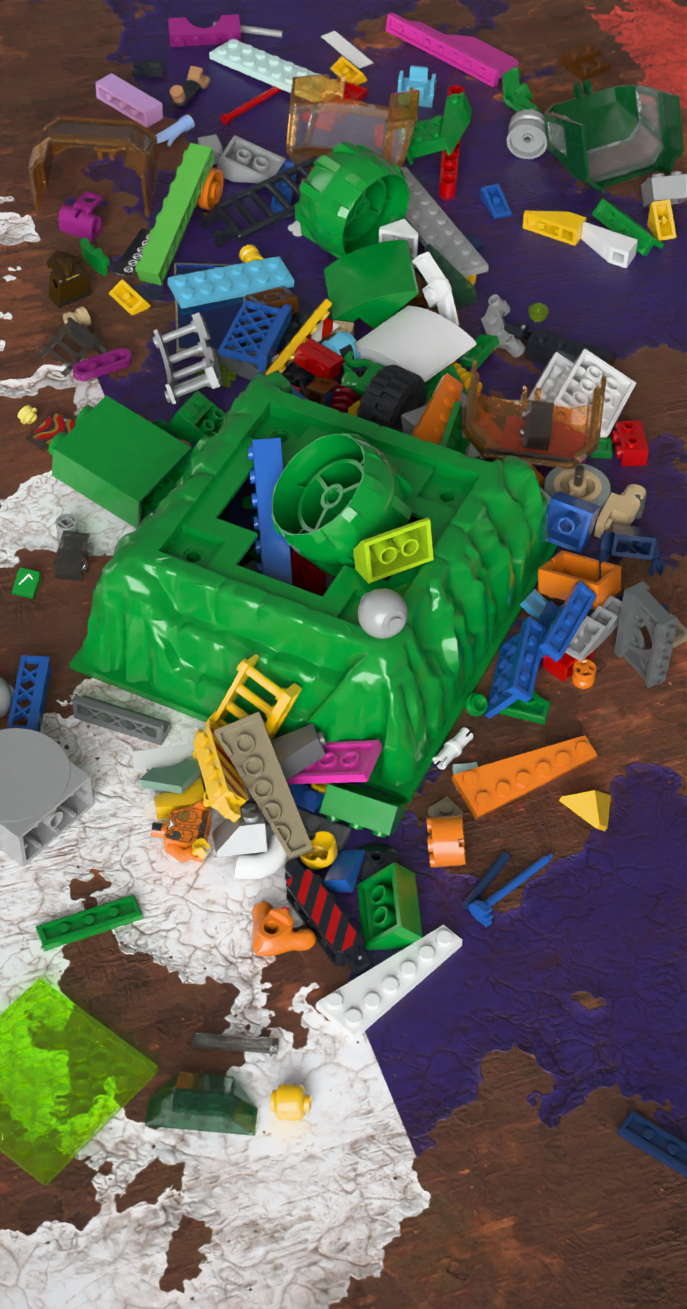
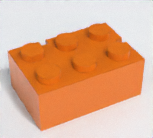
M562 550L551 561L546 562L538 569L539 593L550 598L566 600L574 585L581 581L597 595L590 608L595 610L598 606L602 607L610 595L614 597L621 591V566L602 562L601 579L599 580V560Z

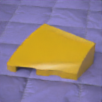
M201 776L183 794L163 791L154 796L157 820L168 818L171 810L185 808L203 799L204 789Z

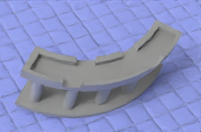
M200 312L192 315L193 321H191V324L162 335L160 330H154L155 336L152 338L156 348H160L167 373V384L165 385L167 390L164 393L168 403L172 402L173 405L179 403L180 396L205 386L212 389L222 386L220 381L222 380L217 355L215 349L211 348V346L209 347L207 340H210L211 337L204 317ZM198 332L200 338L198 345L169 356L165 343L189 333ZM198 353L205 355V358L202 359L203 361L174 372L173 363ZM205 370V374L180 384L177 383V380Z

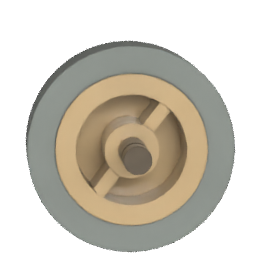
M581 463L563 464L554 468L547 475L544 485V491L551 498L561 491L601 506L597 519L610 496L611 490L608 478L600 470Z

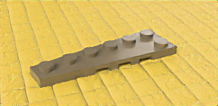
M260 712L214 730L216 737L288 857L294 859L313 851L314 848Z

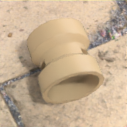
M83 306L77 308L75 312L69 311L63 314L65 326L71 333L77 331L79 327L85 328L91 325L90 316Z

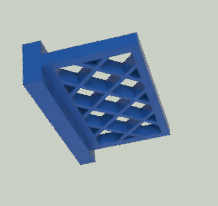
M245 300L218 349V355L258 365V371L266 372L291 322L292 306L284 304L282 309ZM246 309H254L256 312L248 313ZM273 314L276 316L272 318H267L266 315ZM261 317L263 320L255 322L253 318ZM248 320V322L250 323L244 326L240 324V322ZM266 325L269 327V329L263 331L259 328ZM254 329L257 332L248 335L246 331ZM238 333H241L243 335V337H239L236 339L233 336ZM254 339H262L263 342L256 344L253 342ZM244 342H248L250 344L246 347L240 346V344ZM230 346L236 347L235 350H228L226 348ZM250 351H255L256 356H251L246 353Z
M529 616L523 620L521 631L500 647L488 698V707L484 714L489 719L518 699L526 703L532 698L542 649L538 646L543 640L547 628Z

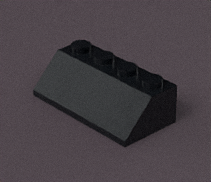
M534 329L529 337L526 350V360L547 366L556 352L574 363L581 352L586 349L610 366L614 364L617 355L601 348L538 329Z

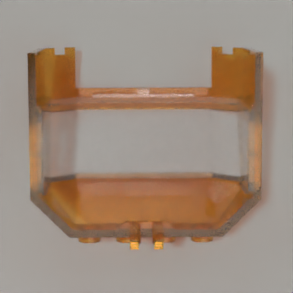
M322 74L292 77L286 152L295 165L316 155L327 156L332 153L333 147L344 142H349L354 146L362 144L376 154L385 157L399 168L404 165L405 156L417 120L419 90L409 87L407 92L390 93L388 107L343 99L346 76H338V79H329V75ZM314 165L307 168L309 172L314 168Z

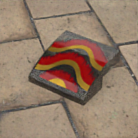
M51 411L26 439L41 451H44L46 448H49L56 434L61 431L68 434L75 427V421Z

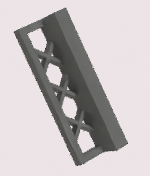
M75 695L72 699L75 719L162 746L171 730V722L85 695L83 697Z

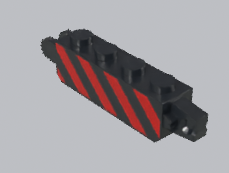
M291 859L286 861V899L305 926L314 931L317 938L316 941L335 966L340 967L347 965L355 974L370 968V961L364 952L365 938L362 932L353 927L347 912L341 911L335 896L332 893H328L325 889L322 878L319 875H315L310 868L304 870L297 860Z

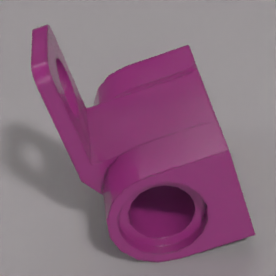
M87 191L73 206L63 205L58 215L59 230L80 238H88L89 241L93 242L103 232L102 218L93 214L92 211L102 201V196ZM86 198H94V199H95V201L90 202V203L85 202L84 200H85Z

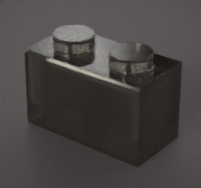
M528 400L527 408H523L521 421H525V426H521L519 439H523L522 448L548 451L551 440L554 403Z
M63 531L53 562L56 579L82 581L84 573H88L89 556L92 557L94 553V543H91L89 533Z

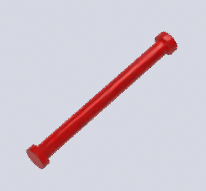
M274 86L230 113L222 114V123L228 125L232 119L282 91V89Z

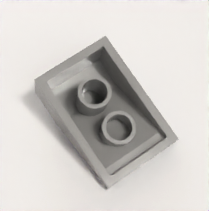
M234 135L220 156L217 169L222 170L224 178L232 182L260 183L276 175L284 164L285 158Z

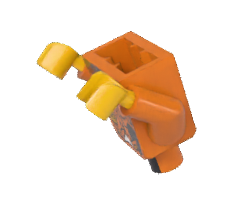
M207 791L204 793L203 799L193 805L179 810H171L167 824L157 822L152 824L151 837L164 838V851L181 863L189 860L203 863L207 855L205 851L210 848L207 842L211 829V810L209 809L211 805Z

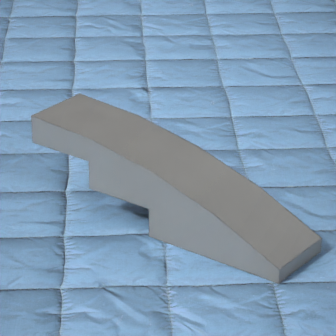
M610 595L602 607L598 606L590 617L586 616L565 653L579 661H583L619 625L622 601Z

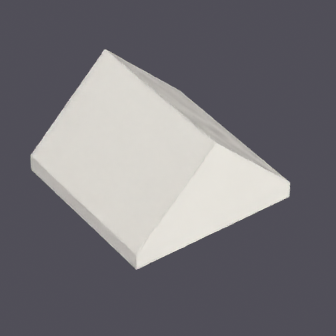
M405 219L380 227L379 243L407 240L412 260L418 256L419 234Z

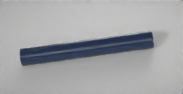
M503 851L465 898L462 902L463 908L469 910V905L478 900L510 859V855L507 852Z

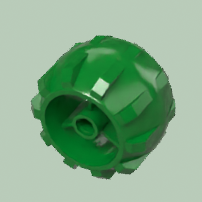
M349 142L333 147L332 153L327 156H319L313 162L314 168L306 179H302L299 186L301 194L299 202L295 204V220L300 223L301 234L338 259L357 249L379 243L380 227L405 219L410 199V190L405 180L406 178L399 167L364 145L354 146Z
M354 433L324 435L315 439L295 454L281 473L272 493V523L275 531L286 539L295 552L308 559L324 573L336 576L344 565L355 568L353 549L361 541L409 523L412 509L405 504V501L411 497L412 485L410 480L388 460L382 451L369 444L360 435Z

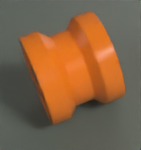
M588 659L583 661L577 660L574 663L571 679L576 687L587 689L593 686L597 670L595 663Z

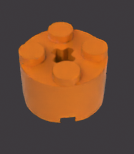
M462 815L428 817L427 831L432 832L427 837L428 852H433L430 853L431 868L466 865Z

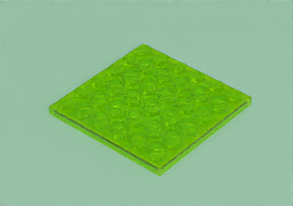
M39 978L0 1015V1151L46 1186L158 1072V1066Z

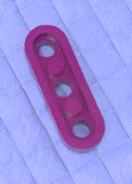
M119 348L77 362L73 366V376L79 381H88L126 368L132 363L131 352L127 349Z

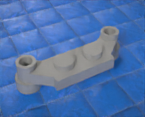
M494 294L488 300L489 307L485 316L481 318L487 335L498 336L500 343L496 348L506 349L512 357H519L524 353L525 345L519 339H516L513 334L503 329L506 324L504 317L510 312V306L505 300Z

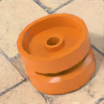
M211 168L196 206L199 205L200 208L208 211L214 210L213 206L220 201L223 191L224 174L222 170Z

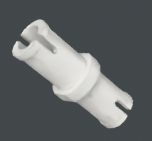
M461 728L455 737L448 740L440 753L433 758L434 764L441 761L437 765L439 769H445L454 757L460 756L462 749L473 739L472 733L466 736L470 731L469 729Z

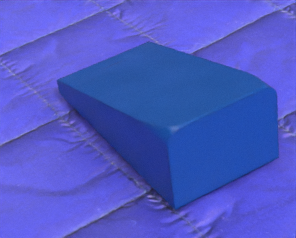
M499 184L481 187L479 196L493 219L512 216V212Z
M341 850L324 880V884L329 892H353L365 850Z

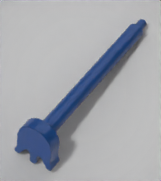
M550 853L547 856L541 857L485 901L475 900L471 903L469 910L472 916L485 927L492 924L490 920L493 918V915L490 914L492 911L491 907L547 865L549 860L553 858V855Z

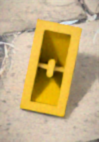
M670 199L650 203L647 226L660 241L677 238Z

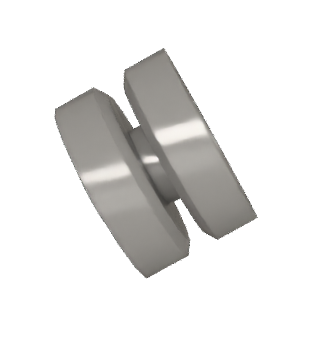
M522 110L512 116L507 134V146L511 153L522 159H533L545 152L547 136L545 119L542 113L535 110Z

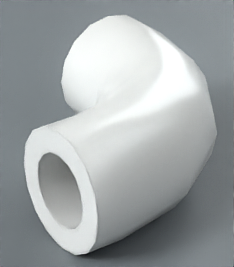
M275 834L269 838L267 852H260L254 855H238L235 878L261 879L275 874L285 865L289 857Z

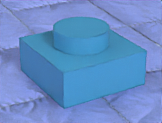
M534 589L520 606L537 621L548 601Z

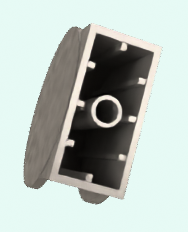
M9 728L0 730V851H3L24 867L87 812L94 803L91 776L70 762L63 748L55 740L34 730Z

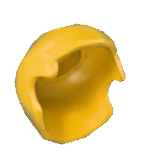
M326 831L316 832L314 839L311 840L314 850L300 856L302 863L311 869L318 870L328 867L338 856L335 836Z

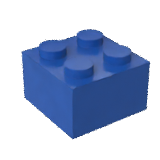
M559 491L551 498L548 508L549 542L581 554L589 545L601 506Z

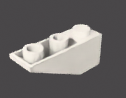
M586 222L583 223L581 239L607 262L627 268L636 256L638 240Z

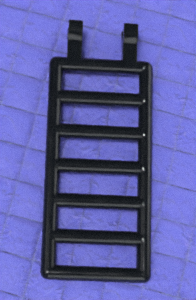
M316 155L216 203L213 206V211L209 213L203 212L198 215L202 221L200 226L203 230H206L214 222L223 220L228 228L212 232L213 236L217 239L214 242L219 248L227 240L235 236L238 239H243L294 214L295 205L292 206L274 184L283 180L300 199L301 191H299V186L290 176L300 172L306 179L310 173L307 168L313 166V162L319 156ZM267 188L284 210L275 214L257 192ZM250 196L268 218L258 222L241 203V200ZM233 204L251 226L240 230L224 211V208Z

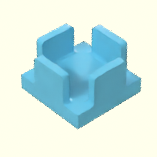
M410 66L409 78L404 77V71H400L396 104L432 108L437 82L436 74H432V79L429 80L428 67Z

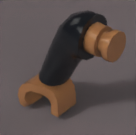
M191 66L186 81L181 86L174 85L171 87L170 102L173 107L177 109L187 108L200 88L206 89L209 86L210 77L202 74L203 68Z

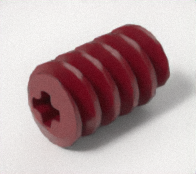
M336 385V390H334L333 397L330 399L331 405H328V407L336 409L340 413H348V408L356 403L352 399L359 400L360 396L349 387Z

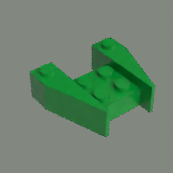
M465 93L452 94L447 97L444 115L435 116L432 119L419 121L413 107L400 108L395 111L393 124L410 165H413L414 158L446 150L447 154L451 155L471 120L472 109Z

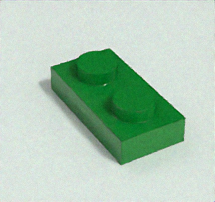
M480 334L475 340L477 345L459 359L461 365L479 368L500 343L498 336Z

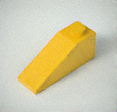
M525 211L523 229L576 246L581 239L583 223L586 222L587 218L571 212Z

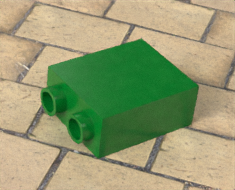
M106 395L94 408L87 405L80 411L75 421V427L68 434L63 431L56 434L49 445L48 453L53 456V477L137 529L157 508L159 502L166 498L169 491L175 488L177 481L185 473L189 465L191 447Z

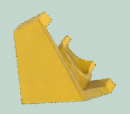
M593 790L560 798L559 801L596 829L606 831L608 828L611 795Z

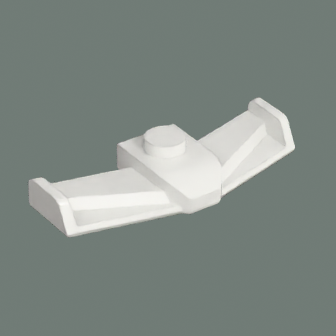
M430 252L420 254L412 260V263L416 264L428 283L422 291L429 307L437 306L439 315L459 326L452 288L448 279H446Z

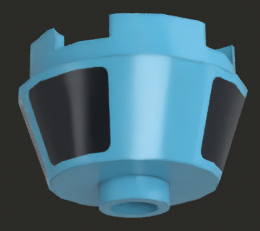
M333 332L321 343L343 358L349 351L354 352L353 360H359L360 352L357 353L354 344L357 341L348 332ZM344 360V362H343V366H342L341 371H344L343 367H344V365H347V364L345 363V360Z

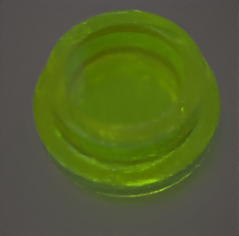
M542 303L532 304L528 309L530 318L534 321H543L549 311L547 306Z

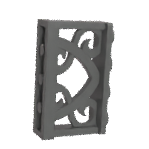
M642 581L624 590L614 653L618 658L624 657L645 680V686L650 688L654 685L662 684L667 678L678 618L675 615L671 616L648 592L649 586ZM644 626L648 629L652 647L645 646L641 633Z

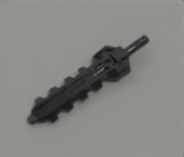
M290 322L279 344L280 349L277 350V354L282 352L297 332L295 331L299 329L297 322ZM293 361L281 373L291 385L301 388L303 396L306 394V387L309 385V382L316 377Z

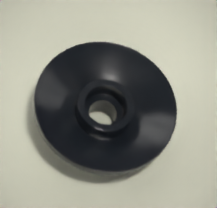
M370 843L357 849L365 850L357 877L361 882L394 862L401 865L398 853L388 845Z

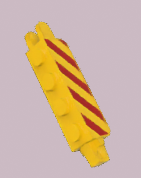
M208 719L205 723L206 729H198L195 732L196 738L193 740V745L211 807L218 810L225 818L235 822L241 817L240 807L249 798L242 778L214 733V730L219 729L218 724L213 719Z

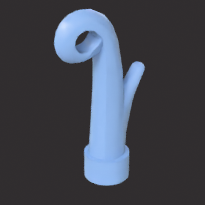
M186 114L179 118V121L155 136L144 130L138 132L136 140L141 145L152 146L169 139L167 145L170 147L181 133L191 130L195 124L192 117Z

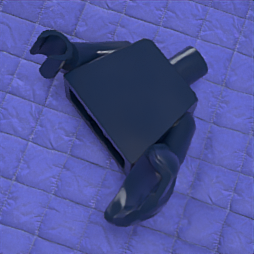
M611 525V529L601 535L599 552L592 558L599 560V578L601 576V563H608L610 555L653 561L648 570L651 576L656 571L661 576L665 569V564L659 560L661 555L657 539L640 527Z

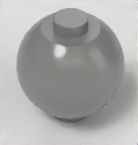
M381 588L362 596L358 607V621L362 629L370 636L379 639L393 637L404 628L407 622L408 610L406 603L395 591Z

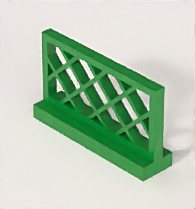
M455 401L440 446L458 451L467 456L471 441L469 437H463L462 403Z

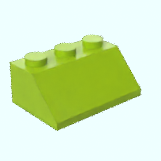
M427 517L361 541L353 549L357 572L369 584L434 560L430 519Z

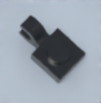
M146 60V63L133 62V68L139 69L133 70V77H140L145 74V77H163L164 61Z

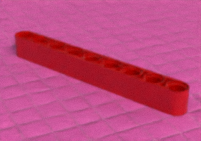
M459 85L450 86L448 97L452 94L464 93L465 90ZM461 138L451 155H448L446 150L442 151L439 196L442 199L450 200L456 196Z

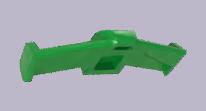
M518 66L502 74L503 100L506 106L512 108L516 113L522 110L540 112L538 107L529 101L533 96L526 82L520 83V69Z

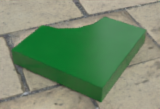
M533 689L532 698L525 703L518 699L499 712V714L545 725L551 702L542 699Z

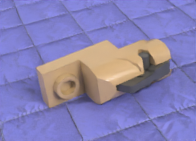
M630 484L621 495L611 492L596 521L594 536L600 538L603 533L611 529L613 524L630 526L634 519L642 518L647 497L645 488L637 484Z

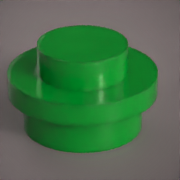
M471 693L466 697L465 709L471 716H481L487 710L488 702L483 695Z

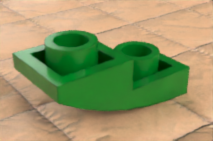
M88 238L80 239L81 255L85 262L94 271L106 276L107 267L110 266L108 256L103 254L101 248L95 249L94 245L90 244Z

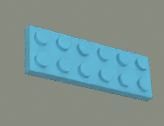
M280 256L168 277V285L181 309L244 297L248 294L285 286L286 288L294 287V279Z

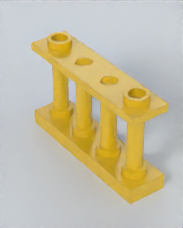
M255 654L248 660L244 658L237 667L239 673L217 712L215 711L209 719H213L221 728L228 725L224 721L228 712L232 713L239 720L250 716L234 703L238 694H240L266 714L267 721L264 724L270 739L273 740L302 688L295 683L287 689L285 687L280 688L254 668L260 657ZM251 677L275 695V699L278 701L276 705L270 706L245 687L244 684L247 678Z

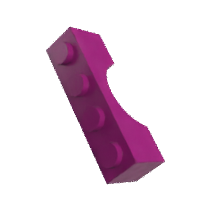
M239 14L221 15L219 21L214 26L208 28L196 27L186 17L168 18L170 47L225 44L231 39H237L241 42Z

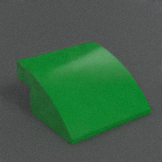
M407 240L385 241L357 249L324 269L328 297L332 303L330 309L333 322L337 320L353 323L357 318H360L376 329L419 294Z

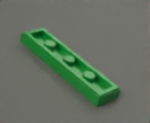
M133 894L36 926V931L43 950L47 951L142 920L143 916Z

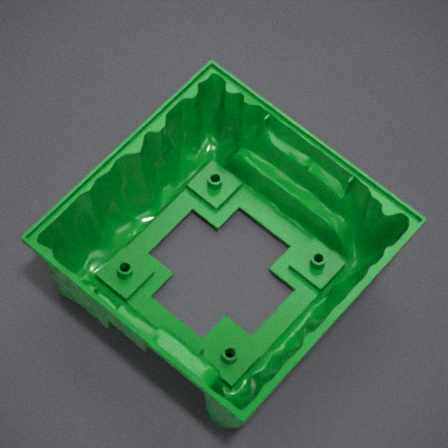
M278 370L269 375L262 372L258 373L246 387L245 391L239 393L231 409L225 413L218 433L203 437L194 446L189 457L188 468L177 481L175 488L169 491L166 498L159 502L154 514L148 516L135 531L124 535L117 542L113 557L101 570L96 588L93 589L91 614L88 619V635L83 640V646L71 660L70 669L206 722L220 707L239 673L237 667L244 658L248 660L257 654L260 657L254 668L280 688L285 687L287 689L294 683L302 688L273 739L313 723L317 732L322 731L326 742L379 740L382 749L367 782L358 783L411 803L434 763L433 758L440 753L463 714L466 697L471 693H475L498 654L501 645L505 642L522 613L523 608L520 604L536 589L538 585V569L546 562L551 561L559 549L558 545L550 543L548 539L547 499L540 490L539 481L534 469L523 459L509 455L505 456L501 461L498 459L493 462H487L469 457L458 451L426 440L421 441L417 437L385 426H379L376 423L348 413H340L336 409L295 396L291 383ZM354 433L360 435L369 444L382 451L388 460L410 480L412 485L411 497L405 501V504L412 509L411 516L420 519L428 517L431 523L434 560L396 573L388 581L380 579L369 584L355 568L344 565L322 597L238 566L241 559L258 537V533L220 520L218 517L248 478L249 470L253 469V460H248L247 449L248 446H252V440L281 438L284 470L292 457L315 439L324 435ZM381 588L390 589L398 593L405 601L408 610L407 622L404 628L397 635L386 639L370 636L362 629L358 621V607L362 596ZM251 677L247 678L244 684L245 687L270 706L276 705L278 701L275 699V695ZM238 694L234 703L249 715L260 712L264 723H266V714ZM228 712L224 719L228 724L239 720L230 712Z

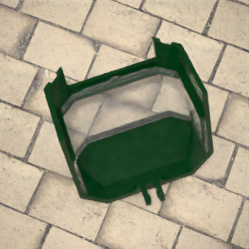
M587 79L583 81V90L586 95H583L582 86L577 82L573 84V93L576 98L552 104L544 112L548 150L554 154L574 178L591 190L604 195V187L651 172L660 171L670 175L674 169L672 166L684 152L679 95L641 84L612 86L593 92L592 83Z

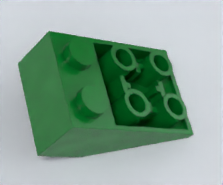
M197 390L179 409L166 427L179 438L189 443L197 444L203 437L218 433L225 413Z

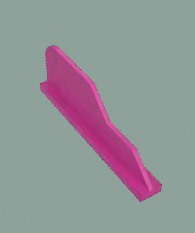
M394 13L388 14L385 31L492 87L498 85V80L502 77V74L518 66V61L514 57L475 37L443 34L422 22L408 21Z

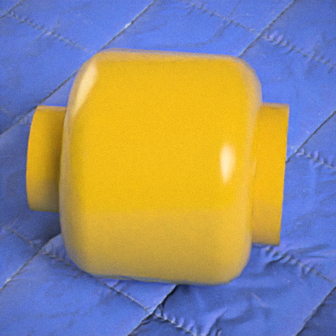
M283 1083L278 1085L276 1090H272L270 1109L271 1112H275L276 1117L280 1120L300 1121L303 1119L305 1112H310L312 1097L306 1094V1089L303 1085Z

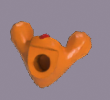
M264 900L255 903L251 912L253 919L252 947L257 956H274L291 950H308L314 946L317 939L314 931L309 928L300 929L297 932L293 931L294 919L287 907L273 909V906Z

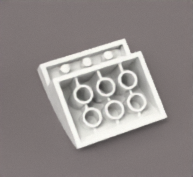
M415 306L405 307L354 343L357 353L360 352L359 359L365 358L373 363H380L384 366L393 364L420 375L425 382L477 345L471 336L450 320L428 309Z
M586 349L581 352L574 363L556 352L542 372L520 413L543 425L582 432L590 435V437H607L636 382Z

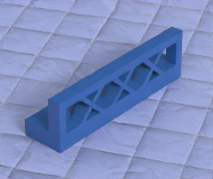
M21 655L7 729L23 728L41 732L52 673L50 657ZM26 664H39L38 668L31 672L25 668ZM31 680L35 686L26 691L22 685ZM27 698L31 704L22 709L18 703ZM21 717L28 721L27 726L14 725V722Z

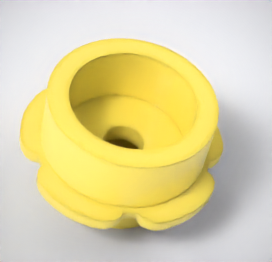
M30 405L24 406L18 413L20 422L22 424H32L37 419V409L35 407L32 408Z

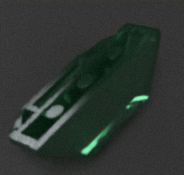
M430 243L426 245L424 253L430 252L451 285L455 307L460 310L476 303L478 300L475 287ZM422 275L421 277H422V280H423L424 284H425V285H428L427 281L425 280V278H424L423 275Z
M179 1072L149 1098L145 1126L255 1136L258 1108L233 1076Z

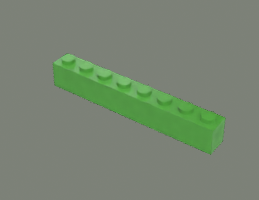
M190 143L188 150H185L183 162L177 168L176 178L170 184L168 197L164 198L162 211L157 214L156 225L151 229L149 241L143 247V255L136 263L135 269L140 281L162 286L214 164L215 157L212 147Z

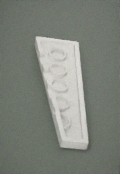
M442 925L322 998L316 1003V1009L354 1041L462 946V939L445 925Z

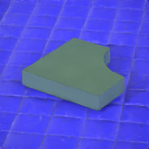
M185 759L170 767L151 768L139 780L143 788L183 794L202 773L198 761Z

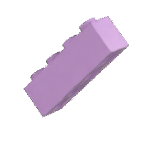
M111 73L95 82L98 99L146 128L163 119V107L160 101Z

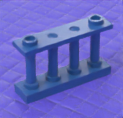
M581 581L574 585L563 605L558 607L550 600L539 616L537 622L547 628L546 634L538 646L542 649L540 661L546 655L550 656L555 662L562 658L595 601L597 595Z

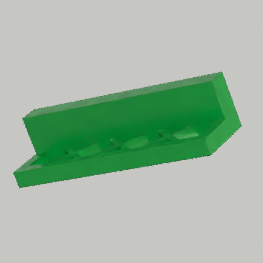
M603 198L591 214L613 232L637 239L636 250L644 256H647L654 245L660 249L665 245L617 206Z

